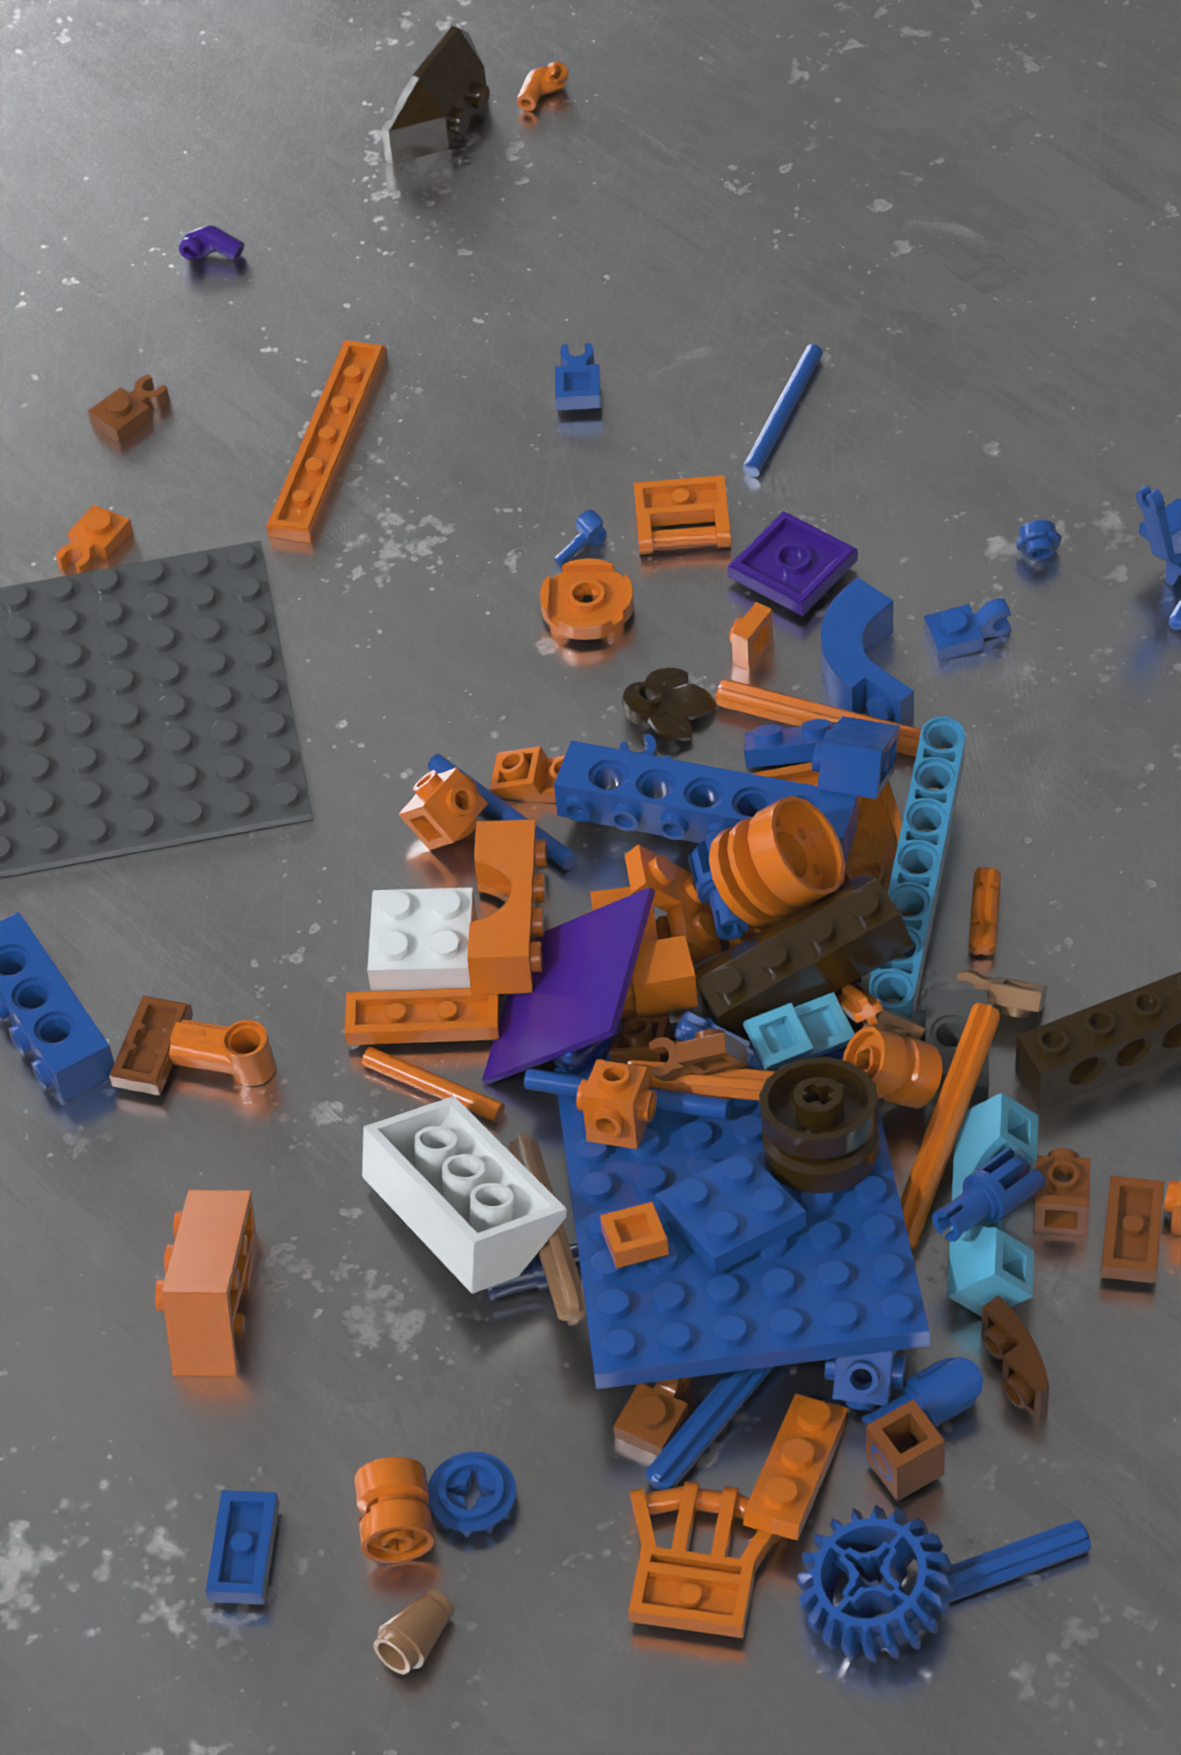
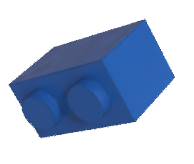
M842 716L832 730L826 731L823 743L817 742L815 746L812 771L819 773L817 789L876 799L894 773L900 726Z

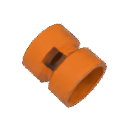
M864 1027L857 1031L850 1039L843 1056V1060L861 1068L868 1074L876 1085L877 1098L882 1097L888 1103L903 1107L919 1109L927 1105L935 1096L941 1082L943 1071L942 1058L934 1045L910 1037H900L896 1033L879 1028Z
M388 1457L369 1462L358 1469L354 1480L358 1511L364 1515L358 1519L362 1553L369 1559L378 1562L398 1563L416 1559L430 1551L434 1545L431 1512L430 1508L427 1507L430 1499L425 1466L419 1461L408 1457Z

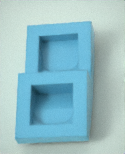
M834 992L797 1007H793L792 1003L786 1004L746 1020L743 1023L765 1070L777 1069L800 1059L820 1057L847 1047L850 1039L855 1035Z

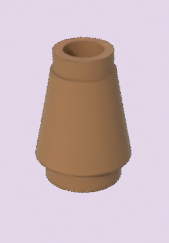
M430 1589L424 1596H421L378 1628V1637L373 1643L374 1650L379 1659L388 1668L399 1674H407L411 1669L421 1668L448 1623L449 1618L454 1614V1607L450 1600L441 1592Z

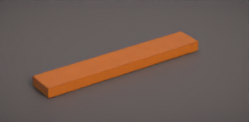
M344 340L266 525L268 537L312 543L387 359L386 345Z

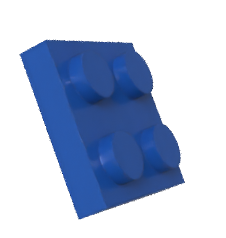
M746 1149L655 1194L656 1210L715 1274L807 1227L806 1210Z

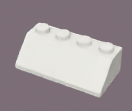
M455 1096L363 1127L362 1177L472 1294L518 1277L566 1218L567 1208Z

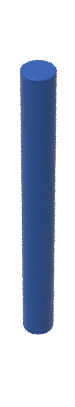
M810 344L806 347L743 465V471L748 476L757 477L762 470L823 355V351L819 346Z
M440 754L434 755L428 763V769L436 771L437 774L458 768ZM469 776L475 782L480 795L488 803L483 810L496 820H529ZM536 825L537 840L546 839L547 857L564 870L572 868L577 861V854Z
M529 1068L525 1074L524 1087L529 1090L577 1097L580 1082L583 1079L588 1080L589 1078ZM650 1087V1090H655L657 1093L656 1109L723 1120H728L731 1111L730 1099Z

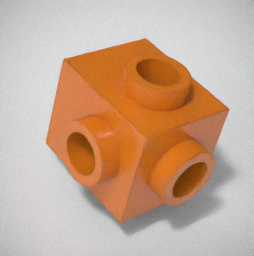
M458 768L437 774L436 771H431L416 783L413 788L416 795L398 815L429 850L454 843L456 840L460 841L473 832L476 828V821H478L476 817L488 803L478 792L475 782L466 774L461 773Z
M598 1059L589 1079H583L580 1082L576 1098L577 1110L583 1111L586 1141L631 1149H638L648 1122L653 1120L657 1105V1093L655 1090H650L648 1067Z

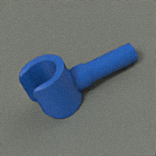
M587 510L577 518L575 528L580 534L554 558L558 566L564 565L586 545L589 544L595 547L605 542L607 533L602 526L603 520L594 510Z

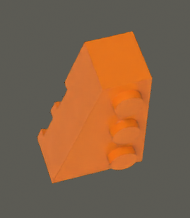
M188 1190L183 1211H176L174 1214V1245H167L165 1248V1279H158L155 1287L156 1311L164 1312L173 1376L237 1377L239 1360L236 1357L233 1332H243L244 1313L236 1312L242 1289H249L256 1236L251 1190Z

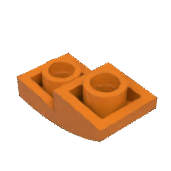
M541 746L497 753L489 790L498 797L505 799L556 803L554 783L565 755L548 758Z

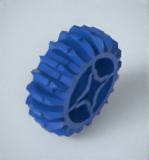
M875 1504L870 1518L864 1519L861 1512L853 1508L850 1517L851 1523L843 1526L840 1521L834 1518L831 1519L830 1526L834 1533L830 1537L814 1533L813 1541L819 1552L803 1553L802 1562L808 1571L797 1574V1583L800 1589L804 1591L799 1596V1604L804 1613L809 1614L807 1622L812 1631L817 1632V1634L822 1633L824 1643L829 1648H832V1650L841 1645L845 1656L853 1660L863 1649L867 1659L876 1663L881 1649L887 1648L890 1656L898 1660L901 1651L899 1645L906 1641L913 1648L920 1650L921 1640L918 1633L922 1629L929 1633L937 1634L938 1624L932 1615L949 1614L950 1606L944 1596L954 1592V1583L951 1576L947 1575L951 1571L952 1564L948 1555L942 1552L943 1544L938 1535L934 1533L928 1534L925 1522L918 1517L909 1522L906 1513L897 1508L887 1519L883 1508ZM915 1560L918 1563V1577L912 1593L908 1596L901 1585L908 1575L906 1568ZM844 1571L849 1579V1583L842 1592L844 1599L835 1607L833 1602L834 1588L839 1575ZM862 1578L870 1583L869 1588L866 1587ZM881 1579L885 1580L889 1589L881 1584ZM878 1580L879 1585L873 1587L871 1582ZM888 1613L886 1615L874 1618L876 1615Z

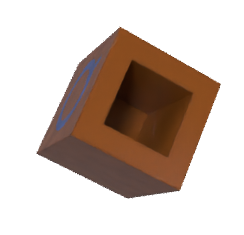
M913 1399L866 1425V1460L896 1501H899L944 1475L945 1440Z

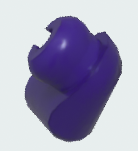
M207 225L184 235L178 249L181 256L187 260L199 259L218 252L235 262L241 256L245 243L216 226Z

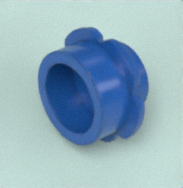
M1035 520L1019 528V539L1016 541V548L1022 551L1023 554H1027V557L1031 560H1044L1050 558L1055 550L1060 547L1062 537L1056 532L1053 522Z

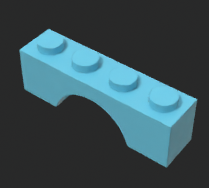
M1002 1092L966 1110L954 1143L952 1201L963 1193V1181L968 1175L1007 1147L1013 1149L1015 1152L1014 1157L1021 1156L1031 1166L1037 1160L1039 1115ZM1004 1218L995 1223L981 1220L962 1234L957 1241H950L947 1297L981 1317L982 1307L998 1295L1010 1307L1033 1297L1034 1250L1005 1232Z

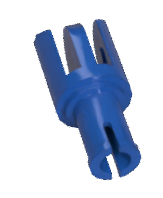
M715 829L705 837V841L698 844L692 854L688 855V860L698 898L712 909L716 934L723 940H733L744 935L743 931L747 932L749 925L733 914L720 897L712 879L709 864L711 843L718 833L725 830Z
M1007 1147L965 1178L963 1181V1193L943 1208L934 1212V1226L940 1235L953 1226V1229L946 1234L945 1239L952 1242L957 1241L962 1234L981 1220L995 1223L1003 1219L1038 1193L1046 1184L1045 1177L1037 1169L1030 1172V1164L1021 1156L1014 1157L1015 1152L1013 1149Z
M948 1357L937 1361L904 1380L903 1395L875 1412L863 1416L862 1422L866 1429V1425L914 1399L936 1428L967 1410L975 1403L977 1397L982 1392L983 1377L981 1371L973 1361L963 1357Z

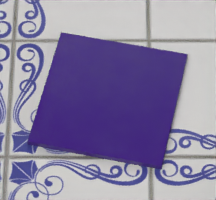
M649 887L544 931V937H535V942H542L543 970L542 972H533L532 993L507 995L499 1022V1039L493 1041L482 1078L485 1084L488 1085L616 1035L655 895L654 889Z

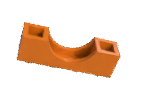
M535 820L476 821L474 859L478 891L496 896L503 900L505 904L490 916L469 923L467 961L471 995L532 993L533 972H542L543 970L542 942H535V937H544L543 907H536V905L546 901L545 873H538V869H547L546 839L537 840Z

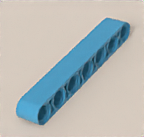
M938 716L930 719L921 730L888 889V896L900 914L905 912L917 914L913 917L901 915L914 948L902 954L909 957L908 959H893L873 970L869 981V994L879 1000L883 1007L910 1019H914V1011L916 1010L964 767L965 729L960 722L948 716ZM929 788H938L940 790H930ZM920 829H930V830H933V831H931V832H923V831H920ZM920 870V871H923V872H925V873H922V874H914V873H911L910 871ZM887 998H894L900 1000L901 1002L896 1004H888L883 1002L882 1000H885Z

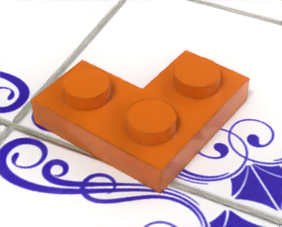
M639 844L627 852L624 856L631 893L634 894L649 887L655 890L652 905L667 912L671 937L686 936L691 960L697 962L722 952L719 937L716 934L712 909L698 898L692 873L674 864L664 855H658Z

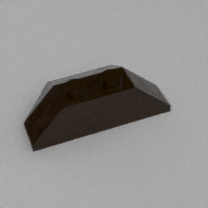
M451 26L409 79L396 102L393 117L391 120L387 119L381 129L386 162L394 164L450 149L457 138L467 131L469 123L479 110H483L486 107L490 90L486 85L485 67L468 32Z

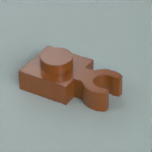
M149 374L144 375L136 381L131 392H127L120 387L88 410L90 423L118 443H121L152 420L150 410L162 408L169 402L167 386L162 385L153 391L155 388L152 376Z

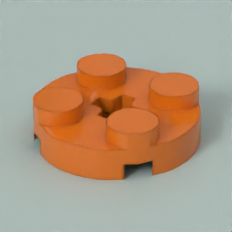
M586 558L573 560L561 566V573L555 575L552 579L549 574L543 581L540 589L541 612L544 620L549 624L551 634L558 639L572 638L579 640H591L602 637L612 639L620 636L624 631V623L630 618L634 608L633 586L630 578L625 573L623 577L614 571L613 564L601 559ZM584 595H592L593 602L582 603L580 601L583 600Z

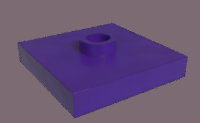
M782 511L728 565V577L804 616L858 561V549Z

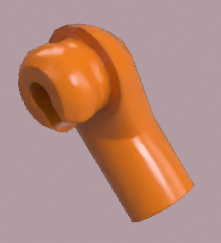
M552 62L549 66L531 71L517 97L518 107L524 111H533L541 96L562 89L569 75L567 67L561 62Z

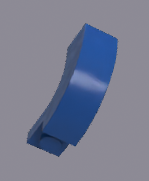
M857 578L836 596L823 618L821 626V672L825 688L838 708L861 713L866 709L873 717L910 726L914 722V690L879 668L867 656L877 645L893 633V600L862 579Z

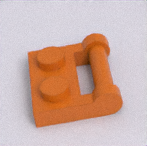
M724 475L633 482L639 555L653 554V549L717 544V549L731 548ZM715 522V526L651 531V527Z

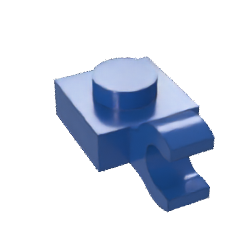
M998 598L987 602L974 614L970 605L967 604L925 615L924 627L936 657L941 662L984 650V638L1001 637L1010 633L1011 627L1006 617L1011 616V612L1006 600Z

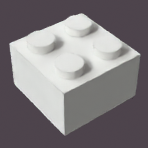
M473 887L373 890L367 966L371 991L471 988L467 953L469 923L477 921Z

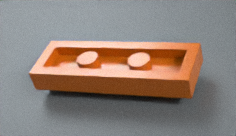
M471 988L346 992L344 1029L346 1045L498 1040L499 994L471 995Z
M799 1394L794 1395L744 1509V1526L798 1541L847 1425V1407Z

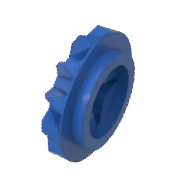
M464 1452L448 1458L436 1468L428 1483L430 1499L428 1505L431 1515H434L441 1522L445 1531L452 1528L461 1531L467 1538L474 1531L485 1530L491 1534L495 1524L502 1519L509 1520L510 1510L514 1501H517L516 1482L509 1467L499 1458L484 1452ZM473 1478H476L481 1495L487 1497H478L472 1509H467L464 1497L460 1495L468 1493L469 1487L473 1485Z

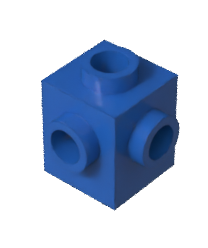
M897 1350L826 1359L825 1379L834 1380L832 1399L844 1400L847 1406L858 1410H874L878 1408V1405H888L893 1388H903L906 1356L896 1355Z

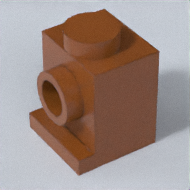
M1068 1148L1054 1149L1048 1153V1156L1037 1155L1036 1169L1045 1177L1046 1184L1035 1194L1033 1233L1087 1236L1091 1158H1080L1076 1151Z

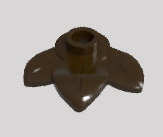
M671 667L650 672L644 682H636L626 687L622 696L624 713L631 722L640 726H651L657 734L681 741H691L693 730L690 720L712 713L716 710L717 704L705 689L695 684H688L689 678L686 671Z

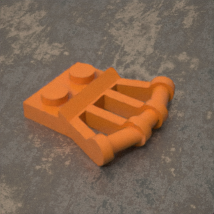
M685 1481L684 1486L645 1493L643 1488L630 1490V1501L641 1551L628 1611L629 1621L743 1638L751 1592L754 1586L755 1571L772 1545L777 1543L782 1536L758 1530L740 1558L728 1557L734 1521L736 1517L744 1521V1509L749 1500L748 1497L739 1493V1488L724 1486L723 1491L702 1489L700 1482ZM679 1510L672 1548L657 1547L650 1515ZM697 1511L718 1514L711 1554L689 1551Z

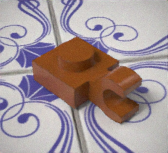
M720 1029L702 1030L695 1034V1039L677 1043L665 1037L656 1038L649 1043V1049L657 1054L669 1052V1059L664 1066L651 1069V1075L662 1081H673L681 1075L692 1072L698 1075H707L748 1066L747 1046L728 1035L726 1031Z
M692 1377L657 1381L654 1389L642 1383L638 1384L613 1426L615 1437L658 1456L680 1430L689 1415L688 1403L679 1399L689 1386Z

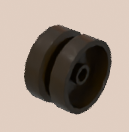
M829 1057L804 1058L780 1067L766 1079L759 1094L764 1163L777 1181L793 1190L813 1194L832 1193L859 1184L874 1171L880 1157L878 1098L876 1085L864 1070L845 1060Z

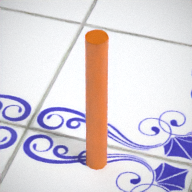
M369 1047L363 1055L362 1065L442 1100L455 1096L470 1112L493 1122H499L503 1116L505 1104L375 1048Z

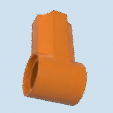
M182 1019L181 1022L175 1023L170 1035L169 1058L172 1064L232 1074L233 1079L238 1084L246 1087L264 1084L271 1079L275 1072L276 1062L265 1027L259 1022L241 1020L228 1027Z

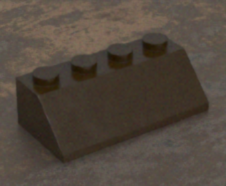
M865 872L840 886L836 892L801 908L695 968L696 986L719 1025L749 1041L750 1038L743 1026L744 1021L792 1003L793 1007H797L829 993L836 992L914 948V945L900 912L878 879Z

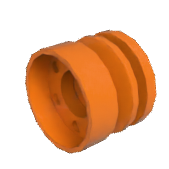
M793 795L772 803L758 811L754 817L744 819L736 823L735 826L718 833L711 843L709 854L712 879L722 900L733 914L745 923L760 928L775 924L784 917L798 911L800 907L813 904L836 892L844 881L846 864L842 845L833 826L821 810L812 803Z

